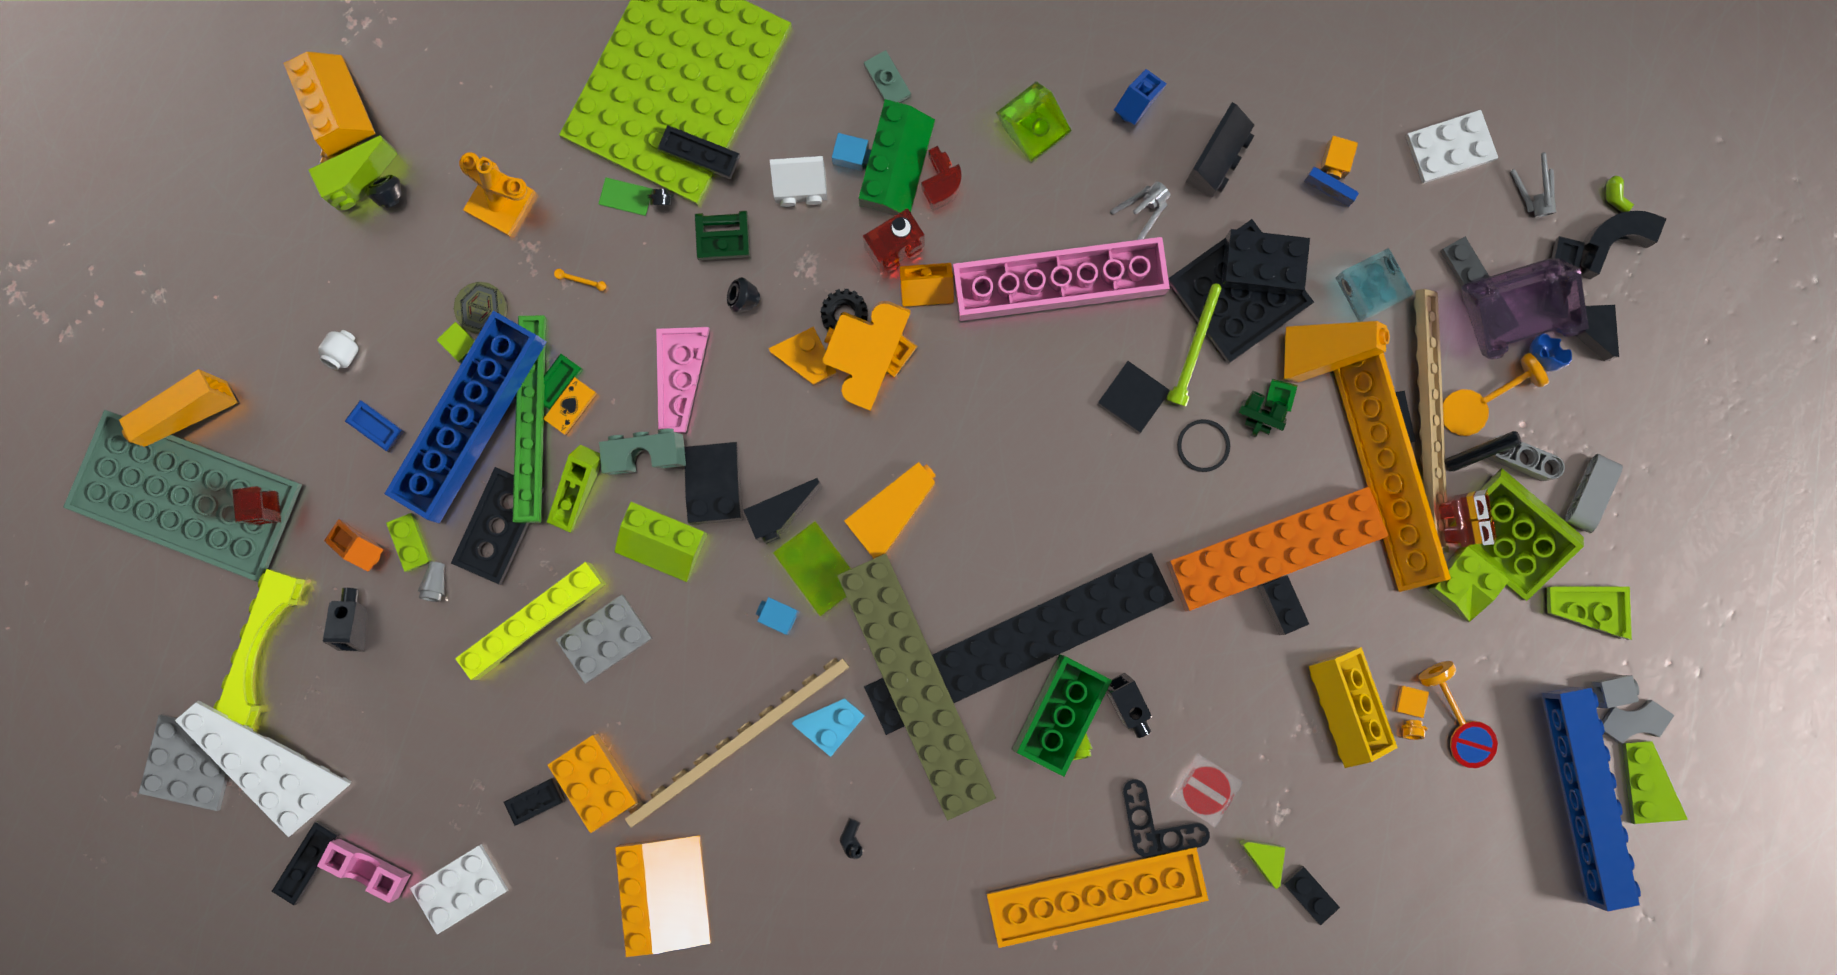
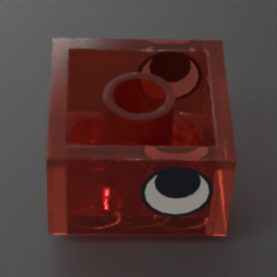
M907 208L863 235L864 248L879 272L882 273L886 270L889 273L901 265L900 261L907 257L912 259L922 253V248L925 247V234Z

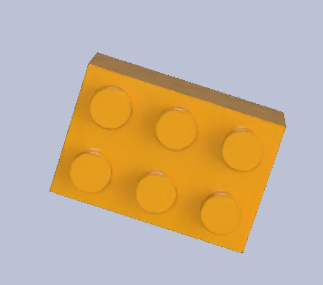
M599 734L590 736L547 764L590 833L604 826L641 801Z

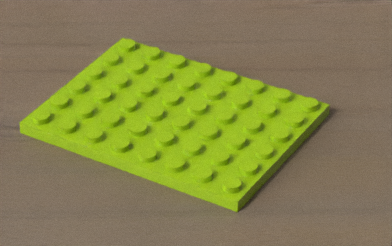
M630 0L559 136L663 189H668L669 192L699 205L715 173L658 151L657 148L667 125L728 149L792 27L791 22L746 0Z

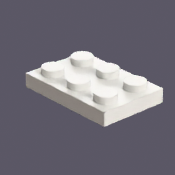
M1481 110L1410 132L1405 136L1422 184L1498 159Z
M481 844L417 883L410 890L436 934H439L507 892L508 888Z

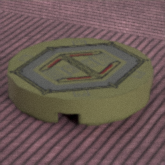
M475 282L468 284L459 291L455 298L453 309L457 321L463 328L472 333L479 334L493 310L506 317L508 307L503 294L497 287L486 282Z

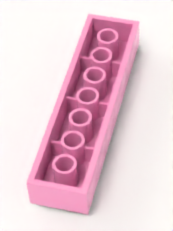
M1162 237L953 264L959 321L1166 295L1170 289Z

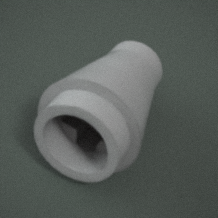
M429 562L418 589L420 599L432 602L441 601V597L445 595V564Z

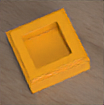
M1401 686L1395 712L1424 718L1429 692Z

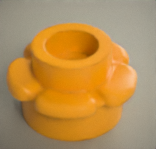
M1407 720L1406 725L1401 726L1403 738L1409 740L1424 739L1425 731L1428 730L1426 726H1422V721Z

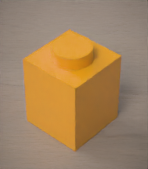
M1332 136L1327 142L1320 170L1337 180L1344 179L1350 173L1358 142Z

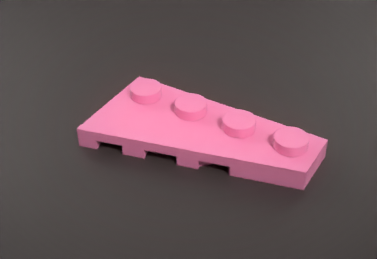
M709 327L656 329L658 430L672 428L676 433H686L710 331Z

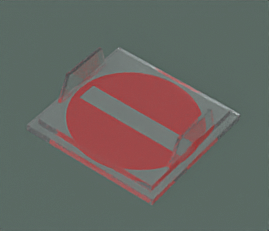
M1197 754L1170 799L1216 828L1243 782L1200 754Z

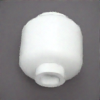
M345 330L329 332L318 348V353L321 356L320 361L334 370L347 368L358 353V346L354 342L355 337Z

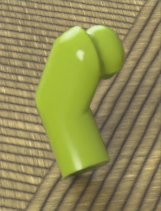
M1620 176L1611 177L1606 183L1607 202L1621 212L1630 211L1634 204L1623 197V178Z

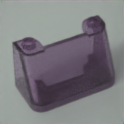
M1562 259L1543 260L1473 281L1461 287L1462 297L1481 354L1488 359L1502 358L1504 353L1509 350L1508 344L1553 330L1561 333L1563 336L1570 337L1577 335L1581 330L1589 328L1581 269Z

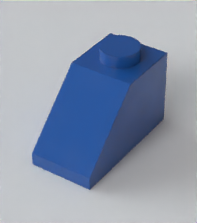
M1145 69L1129 85L1114 111L1124 121L1135 125L1143 117L1167 83Z

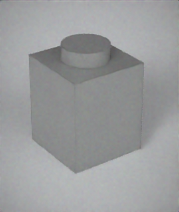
M1620 675L1592 682L1593 690L1599 702L1598 708H1612L1639 702V686L1637 681L1633 679V675Z

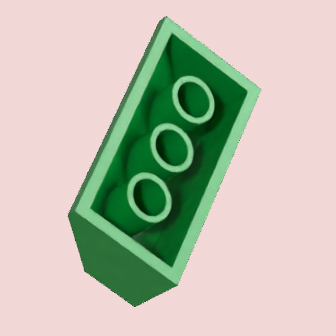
M887 99L884 100L858 198L859 206L910 218L935 123L934 118L910 105Z
M1059 654L1012 750L1065 777L1112 680Z

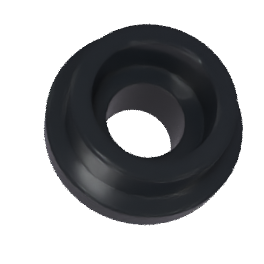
M653 189V194H647V198H650V205H671V198H674V194H668V189Z

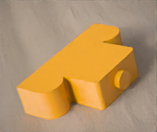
M881 301L875 304L872 309L871 319L873 323L847 312H842L835 329L829 328L824 340L825 343H828L823 357V363L850 374L844 379L841 389L845 400L871 411L911 313L909 309L889 301Z

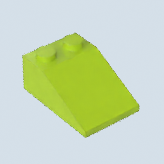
M379 135L308 170L321 198L337 210H346L353 207L355 202L364 197L367 186L380 177L396 157L397 152Z

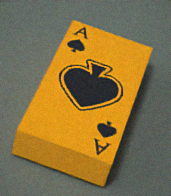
M574 377L543 419L566 435L597 393Z

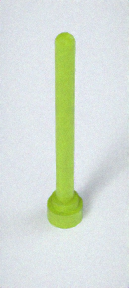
M1213 284L1210 288L1177 386H1174L1173 390H1169L1167 401L1187 406L1189 400L1187 387L1221 292L1219 284Z

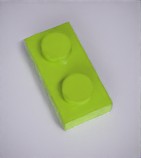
M413 513L386 523L404 572H409L429 564L431 559Z

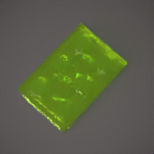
M816 521L773 552L820 617L847 597L837 575L851 568Z

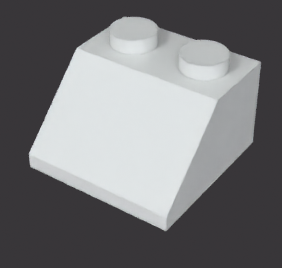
M823 156L770 160L773 194L776 204L780 203V206L783 207L795 206L796 202L817 205L821 204L823 200H827L826 172Z

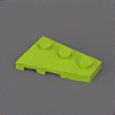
M1547 587L1548 614L1626 640H1632L1630 587Z
M1653 741L1623 743L1631 823L1643 824L1688 820Z

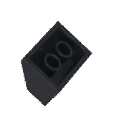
M1233 102L1230 104L1185 182L1210 197H1213L1216 191L1220 193L1223 191L1229 181L1225 177L1228 170L1234 171L1242 158L1238 155L1242 147L1247 149L1255 136L1251 133L1255 126L1254 123L1237 104Z

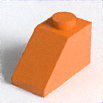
M340 519L337 520L324 540L344 560L367 572L379 561L383 551L373 540Z

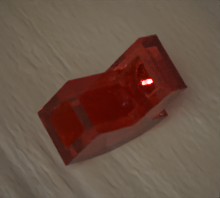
M938 146L928 150V157L937 175L921 182V189L932 211L949 204L956 198L961 187L962 177L959 164L949 168L952 165L945 151L941 153Z

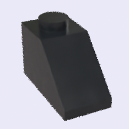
M1615 305L1583 306L1575 310V314L1572 317V326L1576 329V337L1604 361H1610L1619 357Z

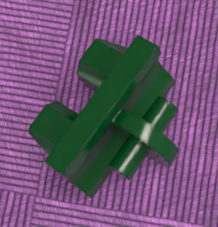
M1252 391L1246 401H1242L1238 412L1257 420L1254 421L1247 418L1244 424L1253 428L1251 436L1256 438L1259 431L1269 435L1272 429L1269 426L1283 431L1287 421L1288 405L1275 400L1271 411H1267L1261 408L1265 396Z

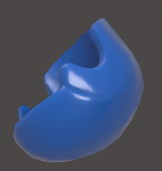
M1541 333L1534 338L1530 344L1529 351L1539 361L1543 369L1554 372L1569 365L1572 361L1571 350H1563L1560 347V338H1551L1548 334Z

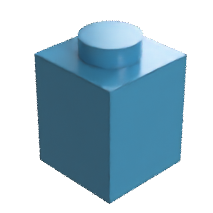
M838 133L832 154L833 165L863 172L864 165L868 164L871 153L869 141Z
M768 597L766 602L761 601L757 609L756 615L759 616L757 622L788 635L799 611Z

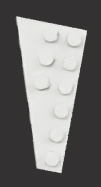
M199 700L175 720L288 837L352 782L345 777L341 778L330 772V769L322 765L319 766L305 759V756L275 740L254 732V729L231 720L227 715Z

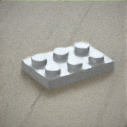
M620 595L557 638L556 641L586 684L653 638L625 596Z

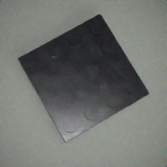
M1253 219L1237 229L1262 232ZM1225 238L1168 278L1170 286L1198 323L1211 286L1213 284L1221 286ZM1221 287V292L1206 334L1229 364L1308 308L1314 301L1306 290L1299 296Z

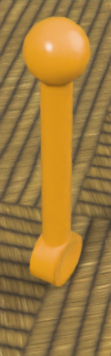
M562 269L554 271V276L558 280L565 278L594 286L599 291L606 289L604 281H591L567 274Z

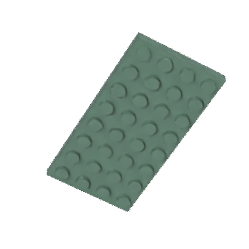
M104 410L63 508L258 582L261 575L269 567L302 484L174 435H169L146 447L130 443L123 436V427L119 421L124 416Z

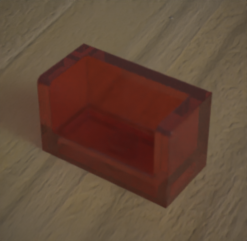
M258 486L232 489L235 522L254 526L281 522L279 494L277 491L262 492L261 487Z

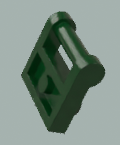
M739 211V214L704 216L703 213L695 214L698 260L750 257L747 211ZM740 224V230L704 232L705 226Z

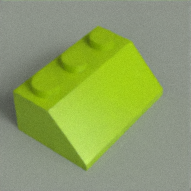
M630 502L620 525L614 552L688 582L708 534Z

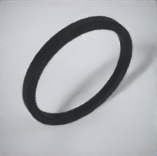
M1201 419L1191 422L1181 431L1177 442V449L1181 460L1186 466L1195 471L1209 472L1219 468L1227 460L1230 453V439L1220 424L1212 420ZM1210 424L1219 429L1226 441V451L1218 464L1208 468H1200L1192 465L1185 458L1182 452V439L1186 431L1194 425Z

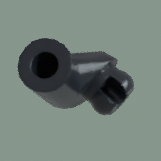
M849 818L841 834L840 844L847 857L859 859L863 855V848L860 846L855 835L861 823Z

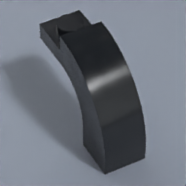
M1628 211L1617 214L1595 227L1583 241L1585 242L1583 250L1588 252L1581 262V266L1584 267L1581 276L1592 279L1600 274L1608 251L1615 241L1626 240L1646 248L1657 243L1667 218L1646 211Z

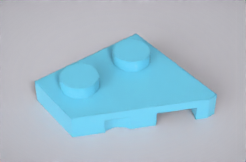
M842 699L793 721L792 725L831 757L865 715L849 701Z

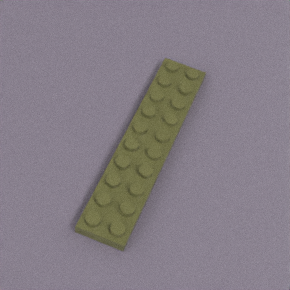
M885 553L837 575L947 821L996 799L887 554Z

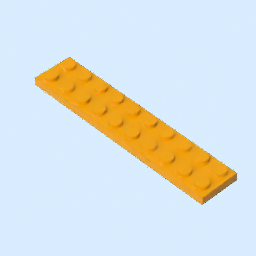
M1384 353L1334 370L1365 479L1389 535L1383 538L1398 591L1402 592L1451 579Z

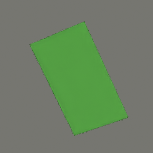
M605 177L598 204L646 216L650 202L647 194H652L653 189Z

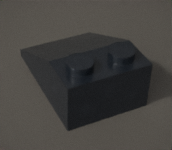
M737 442L684 447L686 461L685 498L688 523L690 525L744 520Z
M818 478L744 509L743 511L755 539L760 543H766V545L781 539L779 534L784 533L821 490L822 486Z

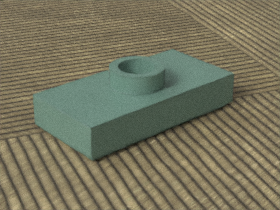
M886 50L864 62L867 72L884 100L887 99L900 103L911 97V92Z

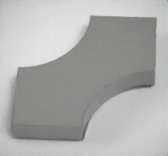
M1648 700L1640 708L1632 711H1624L1617 707H1612L1602 722L1605 730L1604 733L1618 743L1623 744L1629 737L1637 733L1645 732L1655 737H1661L1674 715L1653 700Z

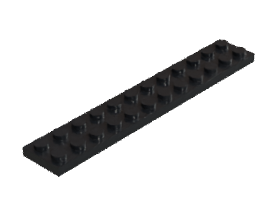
M1150 553L933 654L932 657L953 703H956L1173 602L1174 599L1153 554ZM881 678L864 686L885 734H890L905 727L884 679Z

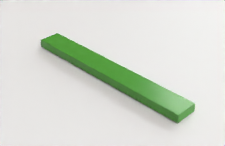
M544 315L518 316V325L546 341V317ZM545 346L516 394L513 489L514 523H541Z

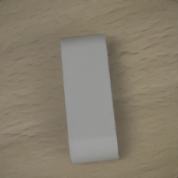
M1524 442L1503 451L1502 455L1496 454L1488 457L1493 462L1540 481L1559 478L1565 470V465L1561 458ZM1521 452L1528 456V463L1526 465L1520 461L1519 456ZM1546 462L1550 463L1553 468L1551 475L1546 473L1544 469Z
M1595 454L1587 466L1567 511L1565 521L1590 534L1593 533L1603 516L1623 466L1600 454Z

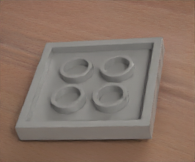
M164 714L159 715L138 794L219 811L229 776L175 721L177 717Z

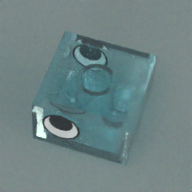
M1389 248L1342 271L1335 277L1359 322L1372 318L1407 300L1414 294Z

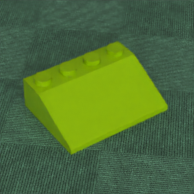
M1501 468L1480 489H1487L1485 500L1489 518L1481 519V522L1490 521L1493 538H1497L1495 544L1483 545L1475 543L1468 505L1448 527V535L1462 547L1468 546L1509 578L1510 581L1507 585L1527 601L1584 547V537ZM1477 500L1480 516L1484 512V506L1480 500ZM1482 526L1485 540L1489 539L1488 529Z

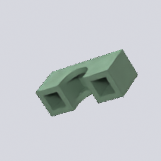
M672 428L660 429L658 434L649 435V432L633 433L632 438L625 439L624 435L608 436V441L599 442L603 474L618 475L636 472V458L644 450L649 452L652 467L665 469L686 466L683 434L674 432Z

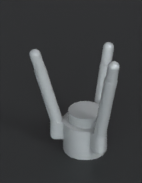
M1545 152L1541 153L1544 193L1535 195L1534 201H1531L1516 170H1511L1514 181L1526 202L1528 212L1534 211L1535 217L1556 213L1554 170L1549 169L1548 171Z
M1157 181L1151 187L1147 185L1141 192L1111 209L1110 213L1115 214L1142 197L1144 201L1133 210L1134 214H1138L1146 206L1151 209L1156 207L1153 215L1137 238V240H1142L1161 211L1168 206L1165 201L1171 195L1169 190Z

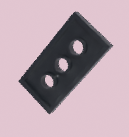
M494 467L451 561V564L499 585L502 584L529 523H514L513 508L505 509L502 504V500L506 495H513V474ZM501 518L505 523V527L502 532L494 533L491 528L492 522L495 519ZM489 542L493 545L494 551L490 557L485 558L481 555L480 549L484 543Z

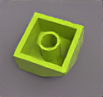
M1466 546L1458 548L1446 563L1451 579L1430 584L1427 590L1467 622H1470L1496 599L1510 579Z

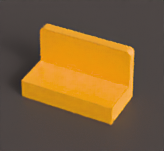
M951 263L900 266L902 305L904 307L954 302Z

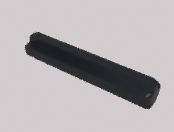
M1512 431L1446 458V468L1449 472H1454L1511 449L1522 443L1521 437L1517 431Z

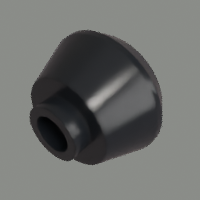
M394 175L381 177L367 186L366 194L378 206L392 207L399 203L398 198L402 195L400 180Z
M743 277L731 283L727 292V305L733 312L750 311L758 305L760 294L755 285Z

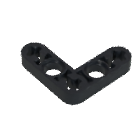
M1129 779L1123 784L1122 796L1133 850L1142 857L1155 856L1194 847L1198 848L1208 843L1210 832L1204 824L1199 822L1154 829L1146 785L1138 779ZM1135 783L1136 787L1141 788V792L1137 793L1139 802L1144 800V806L1135 805L1131 808L1129 807V803H1135L1133 795L1127 793V790H1130L1132 787L1131 784ZM1137 810H1143L1147 815L1146 822L1142 825H1136L1132 821V815ZM1149 827L1150 832H1144L1146 840L1151 841V845L1147 846V851H1144L1141 847H1137V843H1140L1142 839L1140 833L1134 834V830H1144ZM1195 827L1204 832V835L1200 836V841L1196 842L1194 838H1186L1187 844L1183 845L1181 829H1185V834L1194 833ZM1168 832H1175L1178 836V842L1173 847H1168L1164 844L1163 838Z

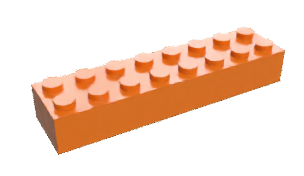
M1366 487L1166 562L1186 612L1386 538L1389 535L1370 487Z

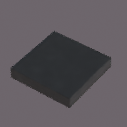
M1127 361L1097 404L1140 434L1167 397L1169 389Z

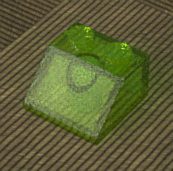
M1037 81L996 112L1007 134L1031 162L1072 131L1052 91Z

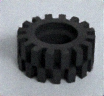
M840 289L835 290V293L828 294V298L822 302L821 318L827 330L830 327L835 329L838 321L835 319L834 312L842 304L850 305L855 311L854 316L868 321L867 305L863 297L859 296L854 290L853 292L849 291V289H844V291H840Z

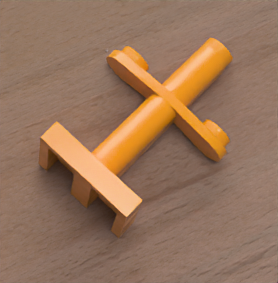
M472 152L463 154L459 160L460 169L478 184L463 211L510 237L536 192L527 187L524 180L509 177L500 172L497 164L483 156L479 158Z

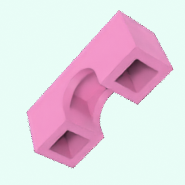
M342 839L329 842L317 867L339 878H351L364 884L367 887L366 892L388 903L399 899L411 875Z

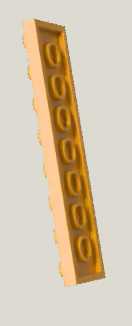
M1197 847L986 893L998 948L1209 901Z

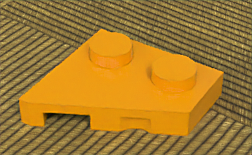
M814 326L768 348L773 356H776L813 386L837 375L833 367L823 363L826 350Z

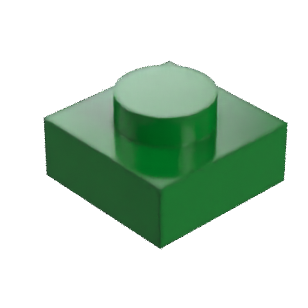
M1272 379L1265 406L1272 407L1276 400L1287 404V411L1291 412L1298 385Z

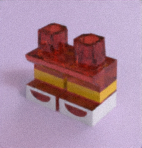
M1487 489L1455 495L1453 500L1439 505L1441 519L1455 518L1457 525L1444 528L1446 543H1460L1461 547L1473 544H1495L1497 535L1493 515H1491L1492 510Z

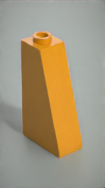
M1379 321L1287 326L1284 379L1294 383L1302 382L1385 353L1386 344L1390 340L1387 325Z
M198 369L125 415L119 421L123 427L122 434L128 442L146 447L238 402L227 381Z
M920 462L916 463L844 520L873 559L885 553L887 554L935 486L933 478L936 475L927 464L922 466Z

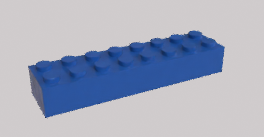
M493 310L384 494L423 518L440 524L547 341Z
M1570 687L1544 692L1542 697L1587 902L1589 905L1605 911L1639 906L1638 897L1641 896V891L1633 876L1632 870H1634L1635 864L1627 849L1626 843H1628L1629 838L1627 830L1622 826L1620 816L1623 811L1621 803L1616 799L1614 789L1617 784L1615 776L1610 772L1608 762L1611 757L1609 749L1604 745L1602 735H1604L1605 730L1603 722L1598 718L1596 708H1598L1599 702L1597 695L1592 691V688Z

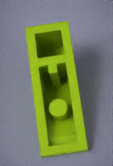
M579 445L568 455L547 523L567 532H572L597 477L601 465L600 453Z

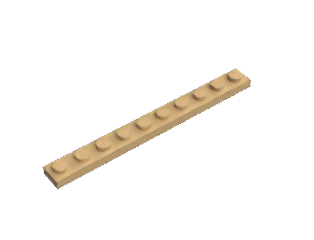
M1421 289L1415 290L1416 299L1414 300L1417 321L1415 334L1418 344L1416 360L1419 368L1417 386L1420 392L1418 411L1421 416L1419 437L1422 441L1420 462L1423 467V487L1443 553L1449 552L1438 292Z
M834 658L823 666L826 671L818 677L814 673L802 682L804 687L797 693L793 689L780 698L783 702L775 709L772 705L758 714L761 718L753 725L750 721L737 730L739 735L733 740L727 737L715 746L718 751L710 757L705 753L693 762L696 767L687 773L683 769L672 777L674 781L672 785L667 788L662 785L650 794L653 799L646 804L640 801L628 810L631 815L625 818L628 825L632 828L847 670L850 666L845 659L838 661L837 658Z

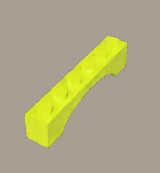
M584 562L456 657V661L470 680H479L499 665L504 658L563 613L589 598L605 586L606 583L591 563Z
M266 569V572L261 575L258 581L259 591L257 597L252 600L249 606L250 616L248 622L243 625L240 631L241 642L238 649L232 654V667L229 674L223 679L221 685L223 692L220 700H217L213 707L227 715L231 720L252 729L260 709V705L255 703L253 693V672L260 644L277 616L290 604L297 605L305 583L304 579L277 570Z

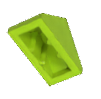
M1241 840L1239 844L1270 886L1275 889L1279 888L1281 885L1285 847L1264 842Z

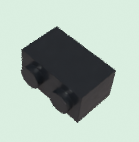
M1288 575L1258 586L1279 635H1286L1309 625Z

